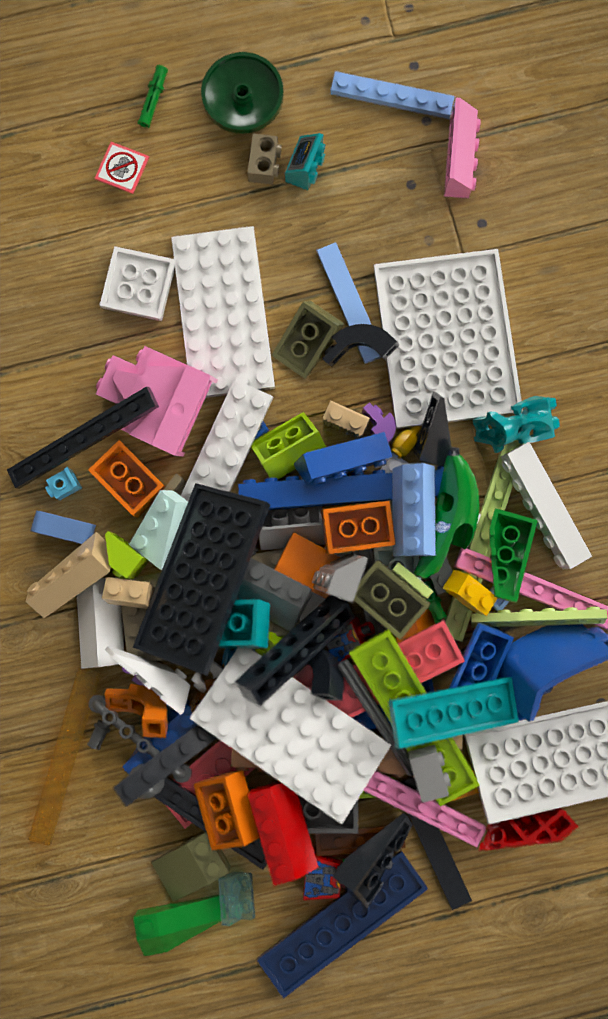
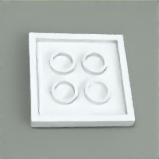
M114 247L100 307L162 321L176 260Z

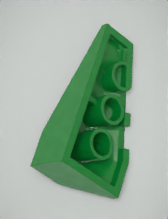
M497 508L494 509L489 528L494 597L517 603L538 520Z

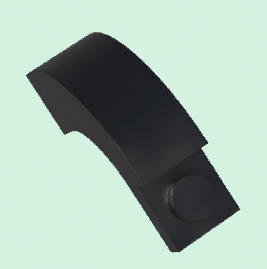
M355 324L343 328L331 337L337 344L335 346L331 345L325 351V356L322 359L329 366L333 367L350 349L357 346H367L374 349L386 360L400 344L382 328L370 324Z
M323 648L305 664L310 665L313 671L310 694L323 700H342L344 676L338 668L339 661L332 653Z

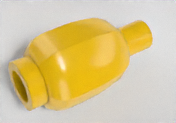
M413 426L410 430L402 431L392 442L391 453H395L398 459L407 456L417 442L416 435L421 428Z

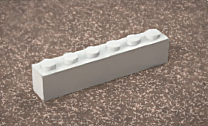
M530 442L522 444L501 456L502 466L506 472L510 473L514 488L518 492L520 491L525 508L532 513L533 519L538 520L536 527L543 533V540L546 546L554 553L555 563L562 569H572L591 558L590 551Z

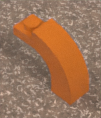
M130 684L129 689L106 688L105 703L107 709L115 712H131L142 716L143 737L166 738L168 730L166 703L152 689L137 684Z

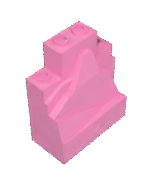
M146 346L138 352L136 365L113 355L106 362V372L96 385V395L118 404L144 387H150L159 407L121 430L174 456L184 457L185 452H182V449L212 382L217 383L218 379Z

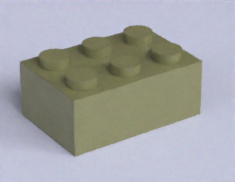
M377 560L360 580L354 597L356 603L400 640L430 606V602L380 560Z

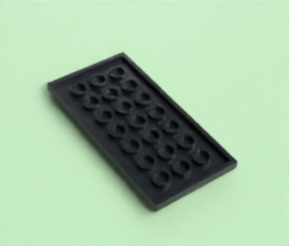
M195 483L132 648L208 676L271 504L266 501Z

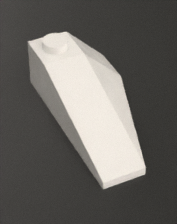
M110 646L105 648L106 652L133 676L136 674V677L147 688L152 689L160 696L165 703L180 715L184 712L190 685L185 681L187 676L177 668L174 671L168 665Z

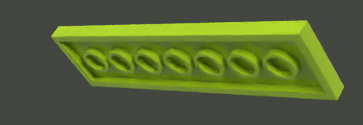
M389 629L350 650L351 657L390 723L391 717L388 701L426 693ZM453 737L405 747L409 752L435 745L436 751L442 752L445 765L441 766L443 774L448 773L451 787H447L449 796L436 799L440 807L480 786Z

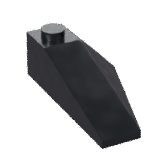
M404 813L350 854L335 871L333 878L338 884L366 908L369 907L384 884L381 878L386 869L391 870L394 864L392 862L393 854L402 848L413 826L408 816Z

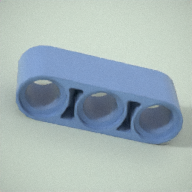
M36 510L30 531L82 544L94 534L96 525Z

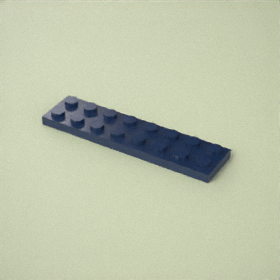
M402 850L393 855L392 862L394 864L391 870H385L381 878L384 884L368 908L364 907L345 891L339 898L333 900L257 957L258 963L283 999L428 890L427 885Z

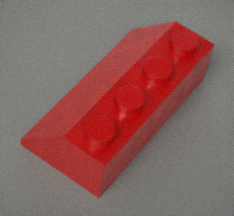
M280 781L249 790L248 798L273 886L297 880L318 868L298 794Z

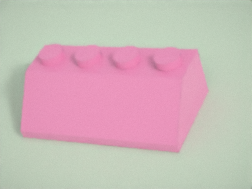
M461 98L455 99L450 117L444 196L469 198L471 191H475L476 178H473V171L477 169L478 159L474 158V154L478 151L479 139L476 138V132L480 130L481 120L477 119L478 110Z

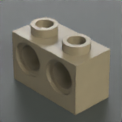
M253 133L248 165L249 182L273 185L274 177H278L279 164H276V160L281 157L282 145H278V136ZM264 148H270V149H271V150L268 151V152L262 151ZM262 167L268 168L267 171H260L259 169Z

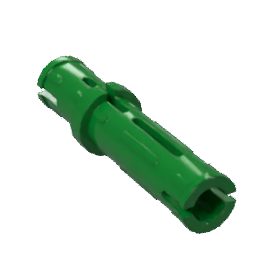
M156 65L152 81L148 83L149 90L138 120V124L141 127L150 128L159 96L164 91L163 84L168 74V69L165 66Z

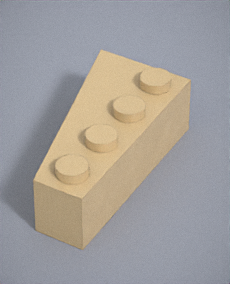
M95 532L41 580L33 583L28 588L26 603L45 618L108 574L111 567L108 561L106 541Z

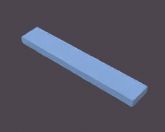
M335 242L318 249V257L348 326L355 324L372 325L337 243ZM357 346L364 364L381 358L374 349L367 346Z

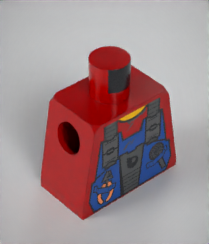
M355 617L326 647L340 663L351 657L350 650L367 642V637L375 634L374 626L370 621L361 625L359 619Z
M315 853L318 868L305 874L303 900L339 898L341 886L333 876L342 860L326 855L317 856V853Z

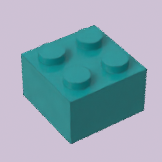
M259 599L235 600L219 647L227 649H268L270 603Z

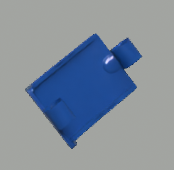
M549 625L512 642L496 679L512 677L518 720L526 719L528 722L533 721L538 712L543 693L551 687L579 672L607 661L608 634L599 627L586 628L584 625Z

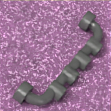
M94 695L89 700L90 710L99 713L104 723L115 726L122 738L132 740L137 745L139 752L147 753L152 758L160 753L153 746L151 740L141 737L136 732L134 726L127 725L119 718L117 712L106 708L104 696ZM110 713L113 714V720L111 722L108 720V715ZM127 727L130 728L131 731L128 736L125 734V729ZM144 741L148 744L146 750L142 748V743ZM183 764L173 771L172 774L177 782L184 783L191 778L192 770L190 766Z

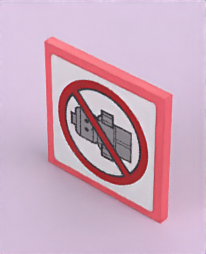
M111 142L95 176V180L134 194L149 156Z

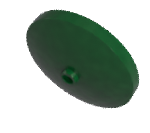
M236 52L223 56L210 66L203 78L201 96L207 115L217 126L228 132L248 134L265 128L277 117L283 104L284 90L281 76L269 60L255 53Z

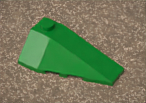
M224 893L139 909L133 919L136 939L144 956H150L170 951L228 918L229 915Z

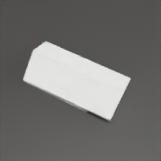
M106 578L99 579L77 595L81 669L118 665L119 663L106 652L105 648L107 646L124 651L125 634L121 606L108 604L102 599Z

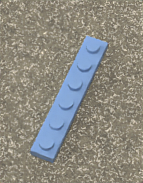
M336 71L331 87V95L450 119L455 97Z

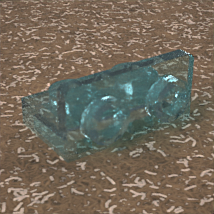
M232 872L219 878L222 926H230L241 919L253 920L255 918L252 873Z

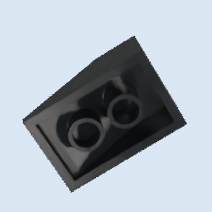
M433 391L414 448V454L421 461L444 467L448 449L452 447L445 399Z

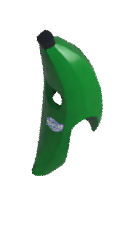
M451 447L448 449L435 506V556H420L413 573L416 577L427 578L436 574L446 558L451 543L465 550L474 537L479 517V491L472 470L467 461L460 455V448Z

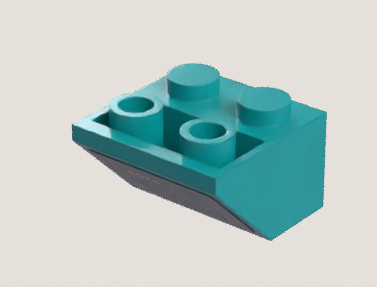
M317 133L299 137L285 171L286 183L305 190H309L310 185L315 184L318 176L316 170L318 165L322 166L325 159L324 150L326 144L323 143V134Z

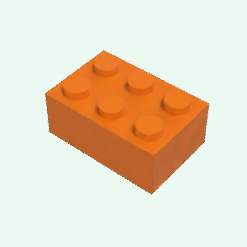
M120 440L88 469L127 511L136 518L152 505L159 491L166 487Z
M390 501L321 510L326 554L395 545Z

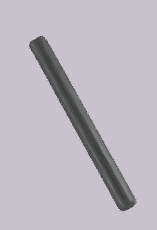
M349 660L341 661L338 664V668L385 741L391 744L392 752L407 775L413 776L414 773L406 748H395L392 726Z

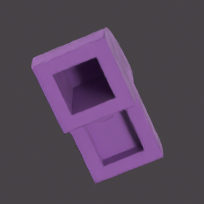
M369 402L363 408L362 413L369 417L370 422L374 425L370 434L375 435L385 432L389 444L396 430L395 419L391 413L383 418L381 409L377 405L372 406Z

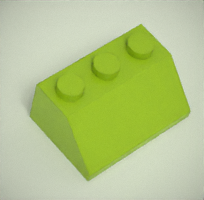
M302 412L254 440L251 448L269 478L281 479L296 469L294 463L304 453L326 448V445L319 431L306 414Z

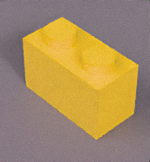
M453 570L443 586L446 592L468 609L484 616L488 615L498 599L472 576Z

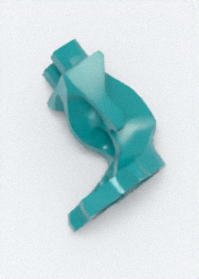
M533 396L511 406L514 416L504 417L497 412L490 411L487 412L486 417L473 419V425L476 429L474 441L490 444L493 447L494 453H499L504 449L505 445L515 440H518L520 444L555 437L554 430L560 427L559 419L551 414V410L557 406L556 399Z

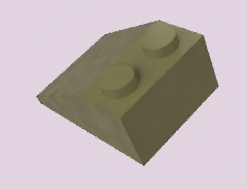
M304 301L271 356L306 379L323 357L325 351L334 342V339L331 337L342 329L344 323L312 301Z
M204 830L151 862L173 902L213 883L229 873L231 867L222 849L211 850L207 832Z

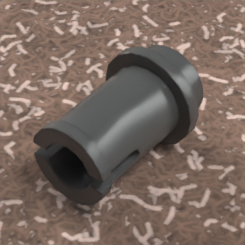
M98 720L94 724L95 729L87 743L93 749H101L107 732L109 733L111 730L110 724L104 723L103 720Z

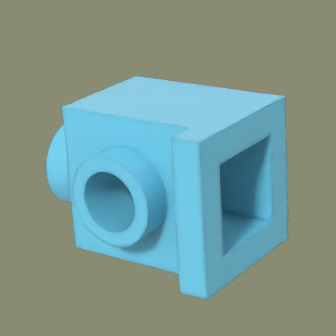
M68 467L46 480L48 486L45 487L51 498L55 496L58 500H62L82 489L73 470ZM63 481V486L58 488L57 483Z

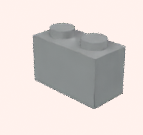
M435 745L409 751V759L422 803L449 796L447 787H451L448 773L443 774L441 766L445 765L442 752H437Z

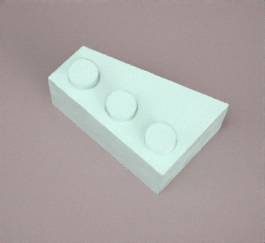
M171 490L159 491L129 544L160 570L163 569L188 504L187 500Z

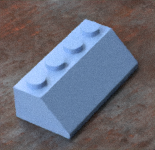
M416 463L395 467L392 469L393 530L395 538L393 557L435 556V466Z

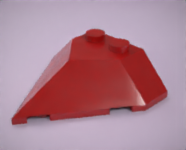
M561 808L487 824V833L484 841H481L479 851L562 842L579 826Z

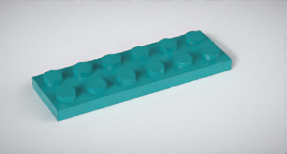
M504 677L388 701L395 748L399 749L519 722L512 677Z

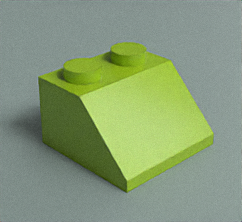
M107 531L105 537L109 566L114 569L112 573L120 579L133 580L135 577H138L149 560L133 549L119 535Z

